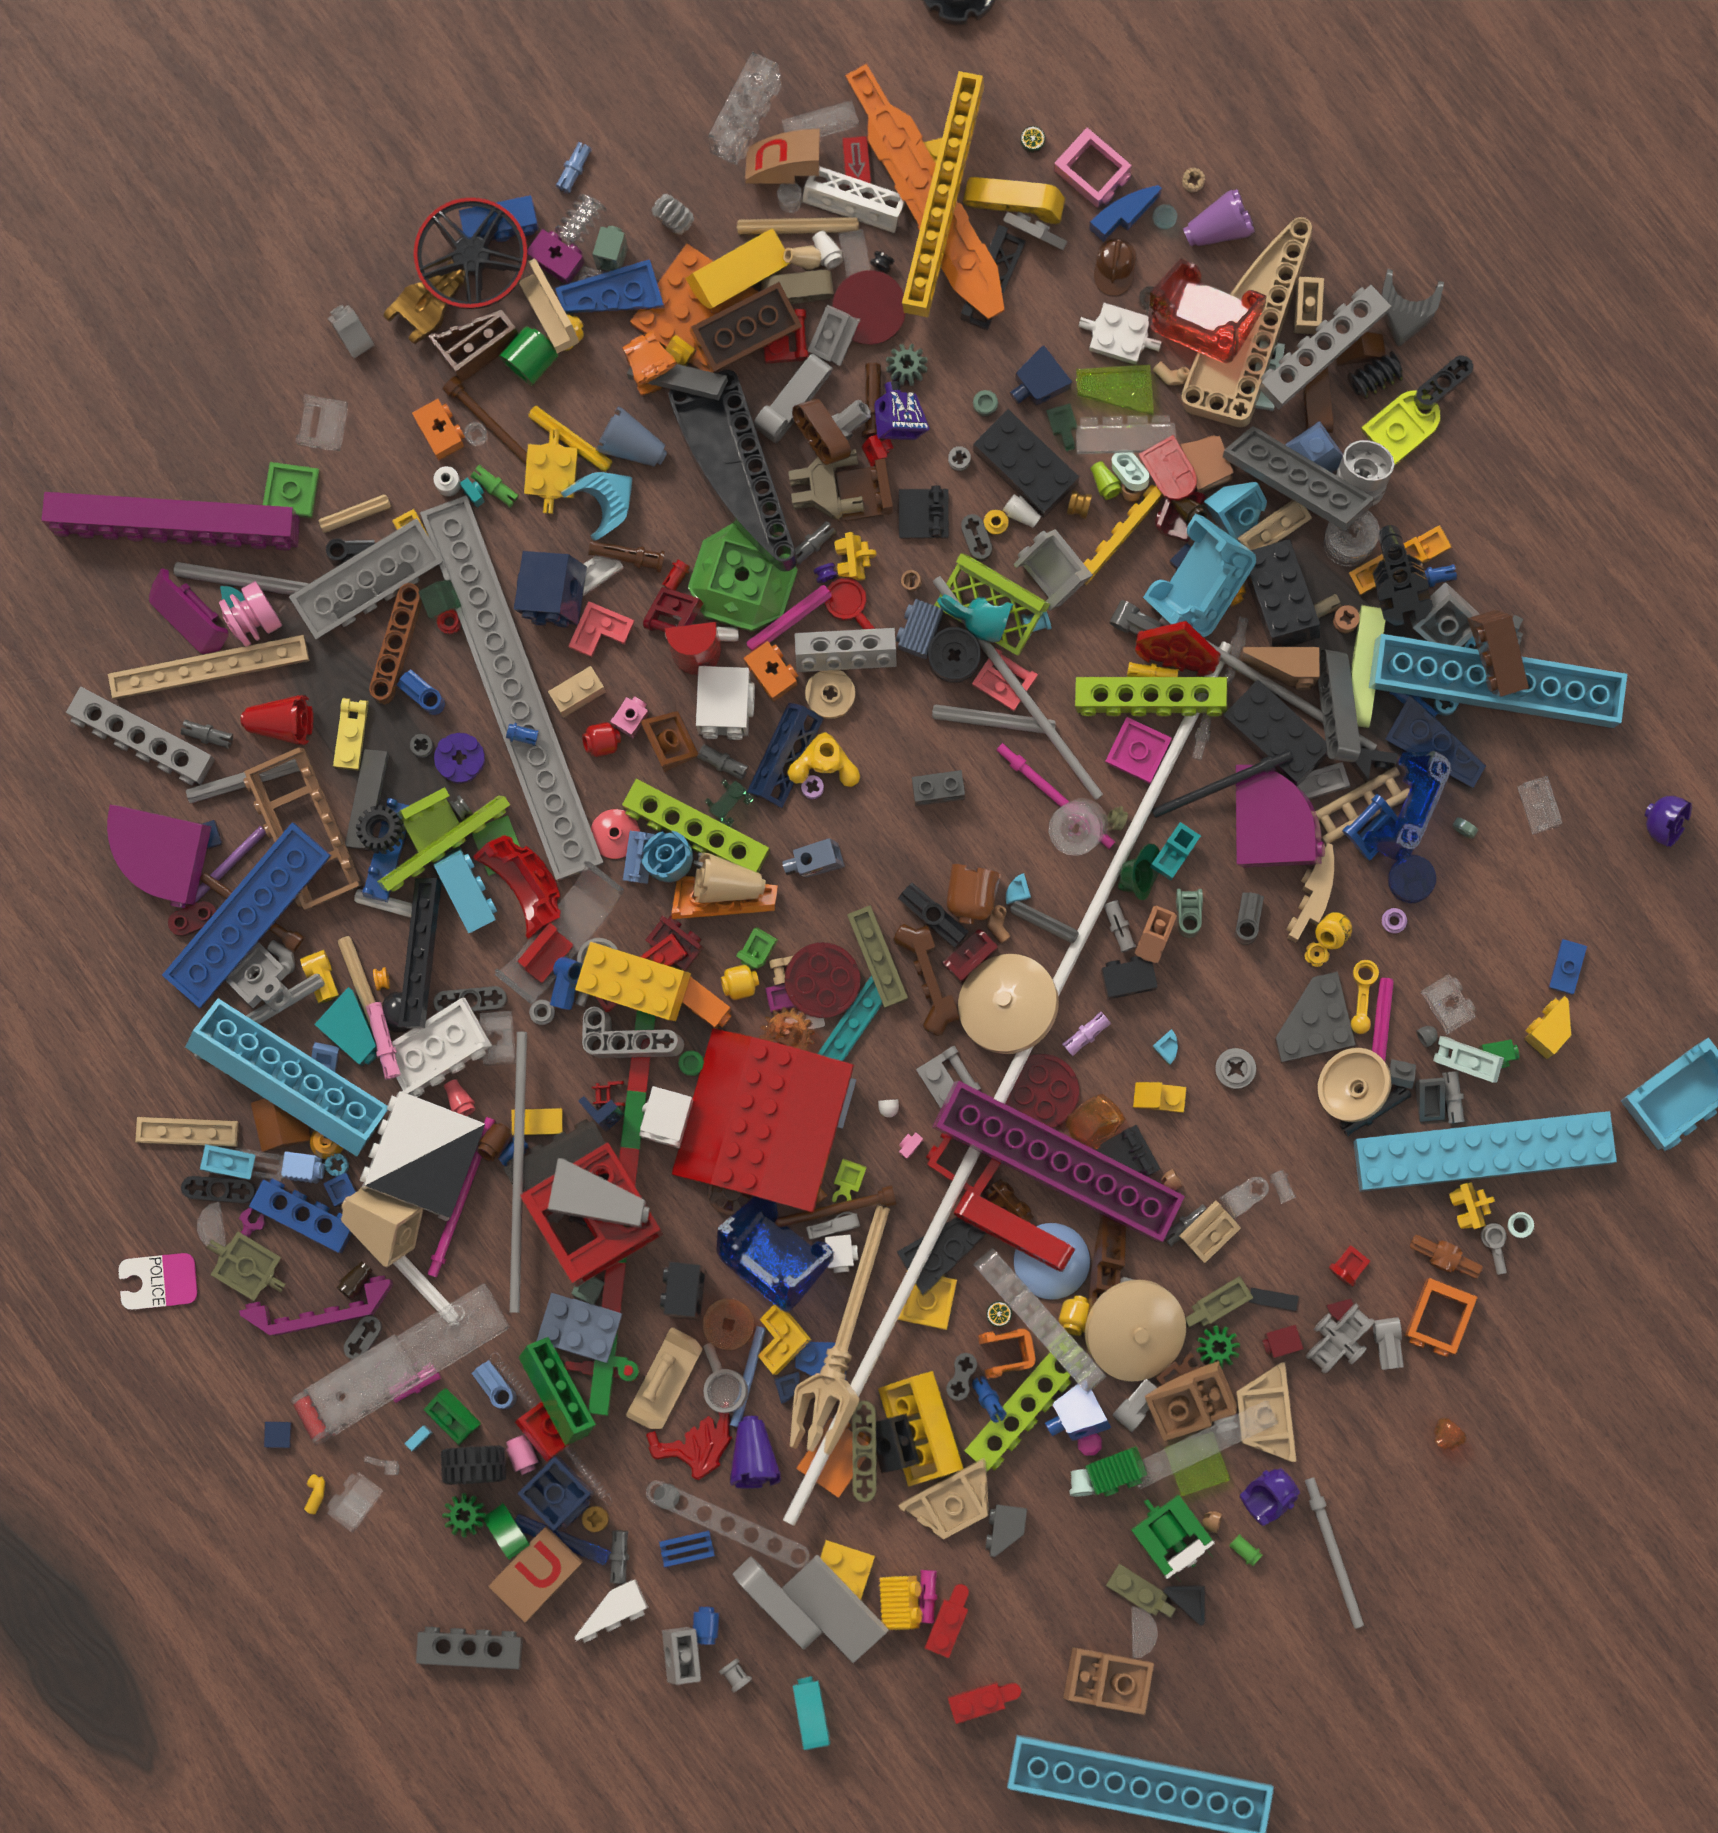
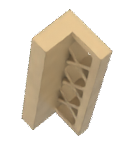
M534 258L528 261L534 274L522 279L519 284L558 354L580 342L569 318Z

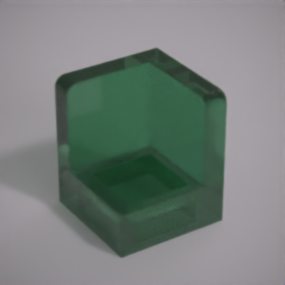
M451 580L437 581L418 591L429 618H435L448 610H455L461 607Z

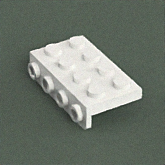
M466 998L459 999L427 1019L425 1028H413L392 1042L393 1047H396L397 1053L395 1056L401 1073L396 1079L403 1090L402 1092L419 1097L425 1093L424 1088L430 1084L436 1086L443 1082L446 1074L450 1072L454 1074L466 1067L465 1062L470 1059L475 1061L486 1055L485 1050L492 1045Z

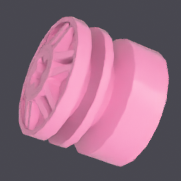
M256 581L242 588L244 601L240 602L234 594L230 595L234 604L232 608L229 607L225 599L219 601L225 622L233 635L245 647L251 645L246 635L247 633L251 632L256 641L260 639L257 627L261 626L269 634L282 626L274 609Z

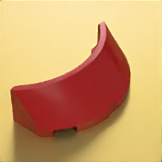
M503 835L487 842L473 856L475 861L484 864L497 873L516 895L524 913L526 922L525 936L527 939L532 938L545 929L549 923L552 924L560 918L561 910L558 909L557 903L560 894L556 881L545 866V863L527 846L521 848L514 844L511 837Z

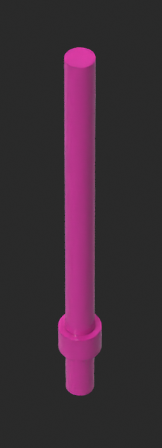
M1003 743L997 748L996 751L1011 763L1010 767L1026 776L1108 849L1113 846L1115 841L1029 767L1026 764L1027 761L1021 755L1017 756Z

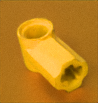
M325 950L300 958L307 979L314 974H319L324 980V986L314 991L318 1003L321 1004L339 997L330 972L332 968Z

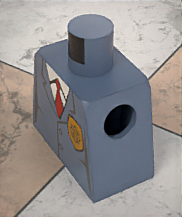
M830 838L793 850L795 858L783 861L786 875L799 872L805 878L845 867L839 843ZM810 857H812V861L808 865L807 861Z

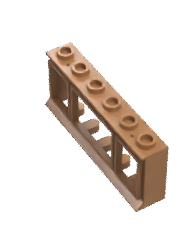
M298 747L244 771L246 778H244L246 788L249 792L253 791L256 801L253 802L255 809L259 815L263 814L266 824L263 825L265 832L269 838L273 837L274 842L284 832L274 809L310 793L334 848V851L329 852L332 856L327 862L338 858L349 885L313 900L306 885L295 898L299 907L309 910L363 886L304 748ZM295 759L306 786L270 801L259 774Z

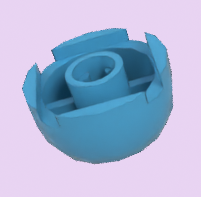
M664 831L657 833L647 841L642 850L644 852L642 864L648 873L659 881H678L690 871L693 862V851L685 837L676 831L666 834Z

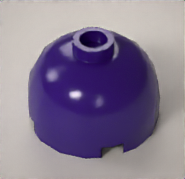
M1665 796L1658 799L1655 804L1651 803L1645 811V817H1647L1646 827L1649 835L1664 846H1673L1685 829L1682 827L1684 819L1689 821L1692 803L1677 796Z

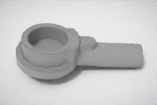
M1490 1223L1482 1229L1481 1240L1486 1247L1492 1249L1497 1275L1507 1273L1501 1248L1506 1241V1231L1501 1225Z

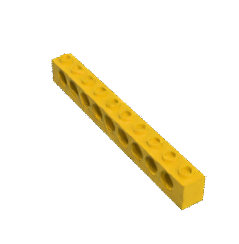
M958 72L902 301L904 313L927 318L929 316L984 91V81L981 75Z

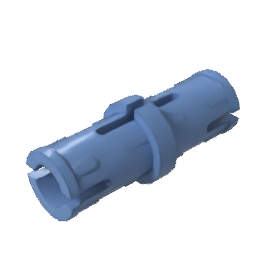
M580 142L577 143L570 160L565 162V169L558 183H556V187L561 191L565 189L566 193H570L577 176L582 174V167L592 151L585 144L582 147L583 143Z

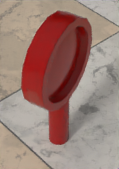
M839 578L833 581L827 587L832 595L831 598L825 601L828 613L841 621L855 619L862 629H875L862 613L866 605V592L862 585L850 578Z

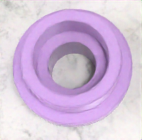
M1391 908L1382 916V926L1389 933H1399L1407 925V917L1400 909ZM1396 917L1399 921L1398 925H1391L1390 918Z

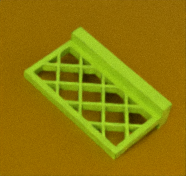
M961 553L956 561L958 564L946 583L953 593H956L957 599L962 605L960 591L972 588L974 598L976 599L979 597L976 587L985 584L990 587L992 597L986 600L987 602L993 601L994 606H999L997 599L1008 597L1011 603L1014 604L1013 610H1010L1009 614L1014 613L1017 627L1004 630L1003 640L1000 639L999 642L995 643L1019 656L1043 612L1047 611L1050 603L969 555ZM962 570L969 574L971 585L959 588L957 577ZM974 578H976L977 580H979V581H981V582L975 583ZM995 590L1001 593V595L996 596ZM936 601L934 606L941 608L938 602ZM1016 603L1023 607L1017 608ZM1028 609L1035 613L1030 623L1021 625L1018 611ZM1018 630L1020 641L1015 648L1008 644L1006 633Z

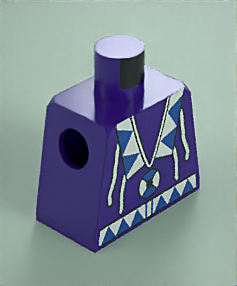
M898 381L886 383V394L876 400L874 404L878 438L916 440L930 430L917 395L901 392Z

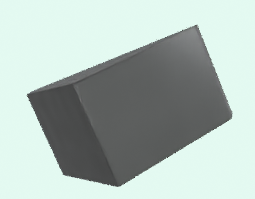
M1445 1078L1422 1079L1415 1082L1419 1121L1444 1120Z

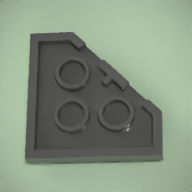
M1338 972L1316 976L1311 979L1275 1037L1281 1063L1356 1045Z

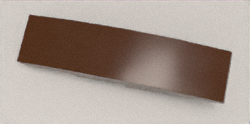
M1104 1215L1100 1219L1095 1244L1088 1315L1098 1298L1108 1289L1120 1283L1121 1269L1125 1267L1126 1226Z

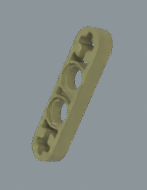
M864 1400L858 1403L852 1415L853 1493L859 1501L867 1502L874 1498L877 1491L876 1410L871 1402ZM862 1405H866V1408L872 1412L871 1415L866 1417V1423L872 1422V1428L866 1426L856 1427L857 1422L862 1423V1416L857 1415V1410H860ZM868 1431L871 1434L872 1440L869 1445L863 1446L858 1443L857 1435L859 1432ZM864 1456L872 1461L871 1469L866 1472L859 1470L857 1466L859 1458ZM857 1474L862 1476L873 1475V1480L867 1479V1487L872 1488V1492L868 1493L867 1497H863L862 1493L857 1490L862 1487V1479L857 1480Z

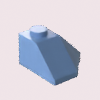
M1320 421L1285 444L1331 473L1338 469L1343 457V453Z

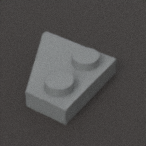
M1019 211L1017 215L1007 212L1003 221L1064 250L1068 241L1048 232L1049 226L1039 221H1036L1034 225L1030 223L1031 217Z

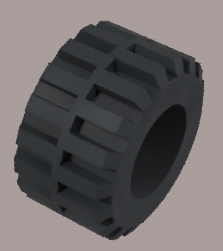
M496 1445L447 1448L442 1450V1483L455 1485L502 1482L506 1479L505 1448Z

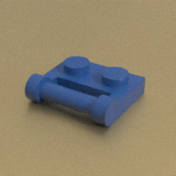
M1378 794L1371 799L1372 803L1350 826L1347 825L1342 830L1362 856L1369 861L1404 825L1388 803ZM1380 809L1381 812L1376 816V818L1360 834H1358L1357 832Z

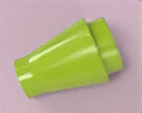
M1103 461L1095 463L1090 468L1100 496H1104L1106 500L1116 497L1122 491L1120 480L1105 466Z

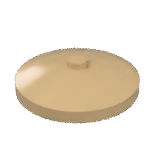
M1018 954L995 956L982 962L966 978L958 999L959 1018L966 1033L982 1048L999 1054L1022 1052L1039 1043L1052 1028L1058 1012V992L1052 977L1035 960Z
M1146 1280L1125 1281L1104 1292L1091 1308L1085 1327L1086 1344L1092 1359L1107 1374L1124 1381H1142L1163 1372L1177 1358L1186 1335V1320L1177 1299L1164 1287Z

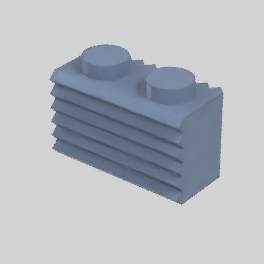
M915 599L913 605L909 604L904 618L908 619L905 628L900 627L895 640L899 642L898 649L927 659L928 648L931 640L936 635L944 610L918 599Z

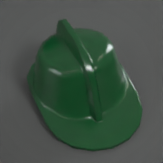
M1155 844L1145 845L1137 858L1123 864L1118 883L1119 890L1133 893L1139 900L1148 898L1159 874L1150 867L1160 852Z

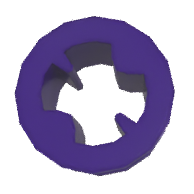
M834 563L824 564L813 570L814 574L818 575L817 583L827 582L838 576V573L833 570L835 568Z

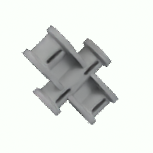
M1356 1303L1337 1323L1331 1319L1332 1315L1328 1313L1313 1329L1315 1332L1319 1331L1324 1337L1313 1346L1305 1357L1312 1359L1322 1368L1321 1372L1323 1374H1326L1343 1354L1352 1365L1367 1349L1364 1345L1360 1346L1356 1341L1375 1321L1372 1318H1367L1358 1309L1359 1306Z

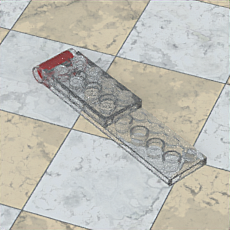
M483 1283L400 1335H392L303 1390L304 1392L294 1396L291 1402L313 1444H322L337 1433L503 1333L510 1326L488 1286ZM345 1393V1399L340 1401L341 1395Z

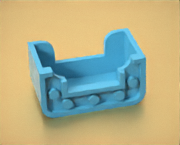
M1709 1038L1698 1043L1621 1100L1622 1104L1657 1150L1662 1148L1664 1151L1671 1149L1682 1141L1679 1137L1680 1135L1684 1134V1136H1687L1697 1128L1696 1122L1702 1118L1704 1121H1707L1718 1113L1715 1110L1718 1107V1049Z

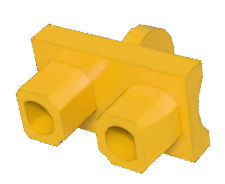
M853 532L845 533V538L835 541L836 553L838 555L847 554L848 562L838 564V575L842 578H853L857 581L865 580L864 567L871 566L870 559L877 556L876 550L869 549L868 542H861V536L854 535Z
M1472 1182L1460 1185L1461 1188L1449 1193L1453 1206L1466 1203L1468 1213L1457 1216L1461 1229L1472 1227L1477 1229L1486 1226L1483 1214H1491L1489 1203L1495 1202L1494 1196L1486 1198L1484 1189L1476 1191L1479 1198L1478 1201Z

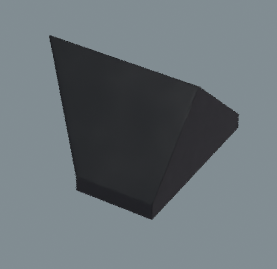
M1165 1586L1162 1589L1197 1624L1202 1626L1205 1623V1586Z

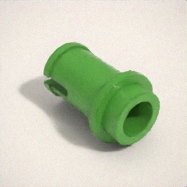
M1240 1534L1229 1545L1230 1548L1247 1561L1246 1565L1249 1563L1253 1567L1262 1557V1554L1259 1552L1260 1549L1256 1550Z

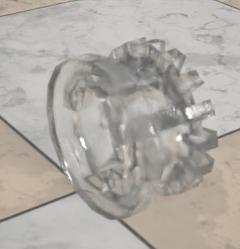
M471 422L466 426L464 435L470 445L480 446L486 442L487 431L483 424ZM476 428H478L482 437L479 436L476 440H473L472 435L469 433L475 432Z

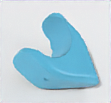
M595 472L584 476L561 492L565 498L575 491H583L591 494L598 500L602 509V521L599 528L590 536L592 540L596 541L620 525L626 518L630 503L632 478L605 472Z

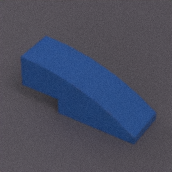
M1159 185L1144 188L1115 201L1090 221L1089 230L1103 242L1119 225L1128 231L1160 197L1162 188Z

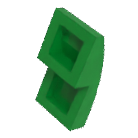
M504 1503L483 1518L509 1560L530 1545L522 1529L517 1525Z

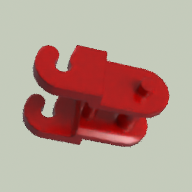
M624 1081L608 1082V1085L600 1086V1083H596V1086H592L596 1093V1101L592 1104L597 1105V1107H601V1104H606L611 1100V1086L624 1085ZM601 1089H606L607 1101H601ZM625 1102L615 1103L617 1107L625 1106Z

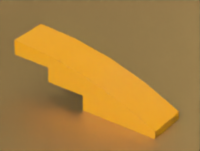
M1440 525L1404 543L1407 555L1410 554L1422 561V564L1453 548ZM1382 554L1349 572L1360 595L1376 588L1372 572L1380 561H1384Z

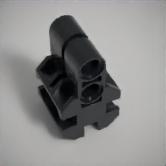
M1394 525L1384 526L1379 532V542L1384 561H1380L1372 572L1383 618L1395 626L1404 624L1402 612L1414 610L1417 621L1426 619L1433 609V603L1429 594V585L1422 561L1410 554L1407 555L1399 528Z

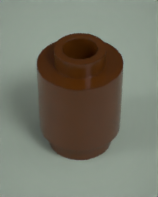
M502 1123L492 1124L478 1143V1154L490 1162H493L495 1158H499L513 1139L510 1134L511 1130Z

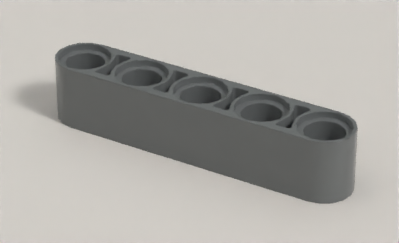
M1321 649L1319 651L1320 677L1318 679L1327 754L1330 759L1356 762L1359 758L1361 747L1349 658L1347 653Z

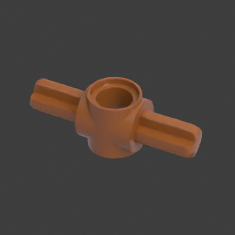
M1415 1235L1410 1242L1411 1249L1430 1257V1264L1443 1271L1452 1273L1458 1270L1475 1279L1481 1274L1483 1266L1462 1256V1249L1451 1243L1441 1240L1436 1244L1419 1235Z

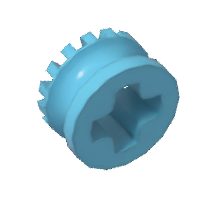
M334 1154V1156L331 1155L325 1161V1168L330 1175L337 1177L348 1171L349 1162L345 1156ZM333 1159L343 1160L344 1163L341 1165V1171L331 1170Z

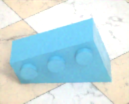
M459 846L445 853L443 858L434 863V867L468 933L496 920L493 913L497 912V909L491 898L486 900L482 892L486 890L480 876L475 877L472 868L475 866L469 854L464 855Z

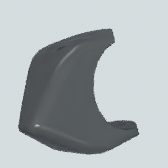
M1387 269L1381 296L1391 305V308L1383 316V319L1395 344L1401 346L1431 322L1441 300L1444 282L1438 281L1434 294L1426 300L1419 302L1408 301L1397 294L1393 286V270Z

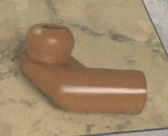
M997 905L993 907L992 913L988 917L987 926L1002 944L1011 935L1003 927L1007 914L1006 908L1002 905Z

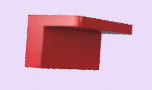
M549 923L517 962L520 967L536 980L543 983L553 972L555 962L559 958L565 957L573 948V944L561 935L555 926Z

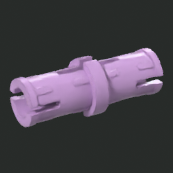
M1099 1012L1085 1026L1081 1025L1079 1027L1080 1030L1064 1042L1063 1046L1074 1056L1087 1043H1092L1102 1030L1111 1025L1110 1021L1102 1012Z

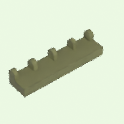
M871 905L847 914L884 1008L907 1001V994Z

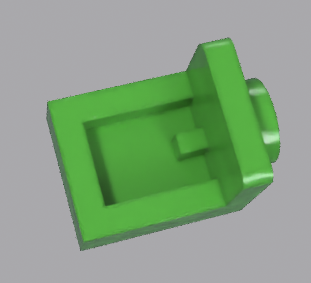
M756 927L753 929L743 950L739 951L736 956L742 960L741 963L743 965H747L750 969H758L765 965L778 939Z

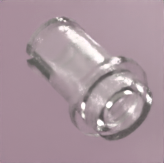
M1284 1169L1270 1175V1183L1274 1184L1281 1203L1296 1198L1287 1178L1289 1174L1285 1173Z

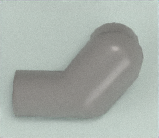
M272 940L267 951L278 956L279 963L289 972L288 974L292 973L296 966L294 953L290 952L282 944Z

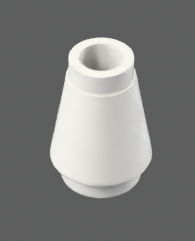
M825 231L818 232L813 236L814 245L821 253V265L827 269L839 266L843 262V252Z
M1013 494L1003 509L1008 517L1032 528L1041 517L1021 495L1018 497Z

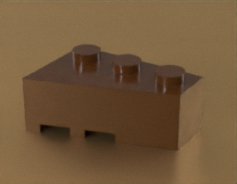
M500 310L474 319L472 323L461 327L454 326L449 331L438 335L434 333L428 335L446 364L459 380L464 382L497 358L518 335V332L504 312Z
M1493 610L1467 618L1487 676L1486 684L1489 691L1502 697L1528 689L1529 686L1512 615Z

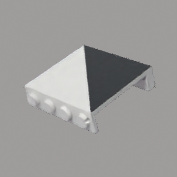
M400 1091L396 1097L391 1096L386 1110H389L390 1114L387 1120H382L378 1134H381L379 1143H374L371 1148L369 1157L373 1159L369 1168L364 1167L360 1177V1181L364 1182L361 1189L369 1188L438 1214L437 1218L448 1221L453 1213L485 1123Z

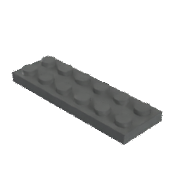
M1254 426L1224 450V459L1342 530H1346L1373 506L1374 498Z

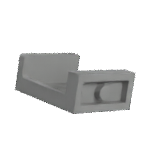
M1056 529L1048 533L1045 531L1039 533L1033 539L1035 543L1031 547L1027 546L1017 555L1019 559L1013 564L1016 568L1023 566L1049 597L1047 600L1050 603L1049 611L1064 604L1093 576Z

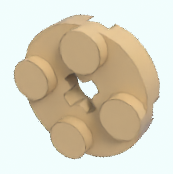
M841 670L819 671V673H816L809 679L806 685V701L810 710L825 719H836L845 716L852 708L855 701V687L851 679ZM829 687L834 688V692L838 693L837 697H833L832 700H827V696L823 695V692L828 691Z

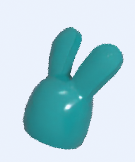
M943 594L942 598L939 597L937 599L939 606L946 613L964 620L967 630L973 636L988 642L1000 641L1010 610L1013 609L1014 605L1013 603L1006 602L1001 606H994L989 604L986 598L978 597L972 600L968 607H965L946 594Z

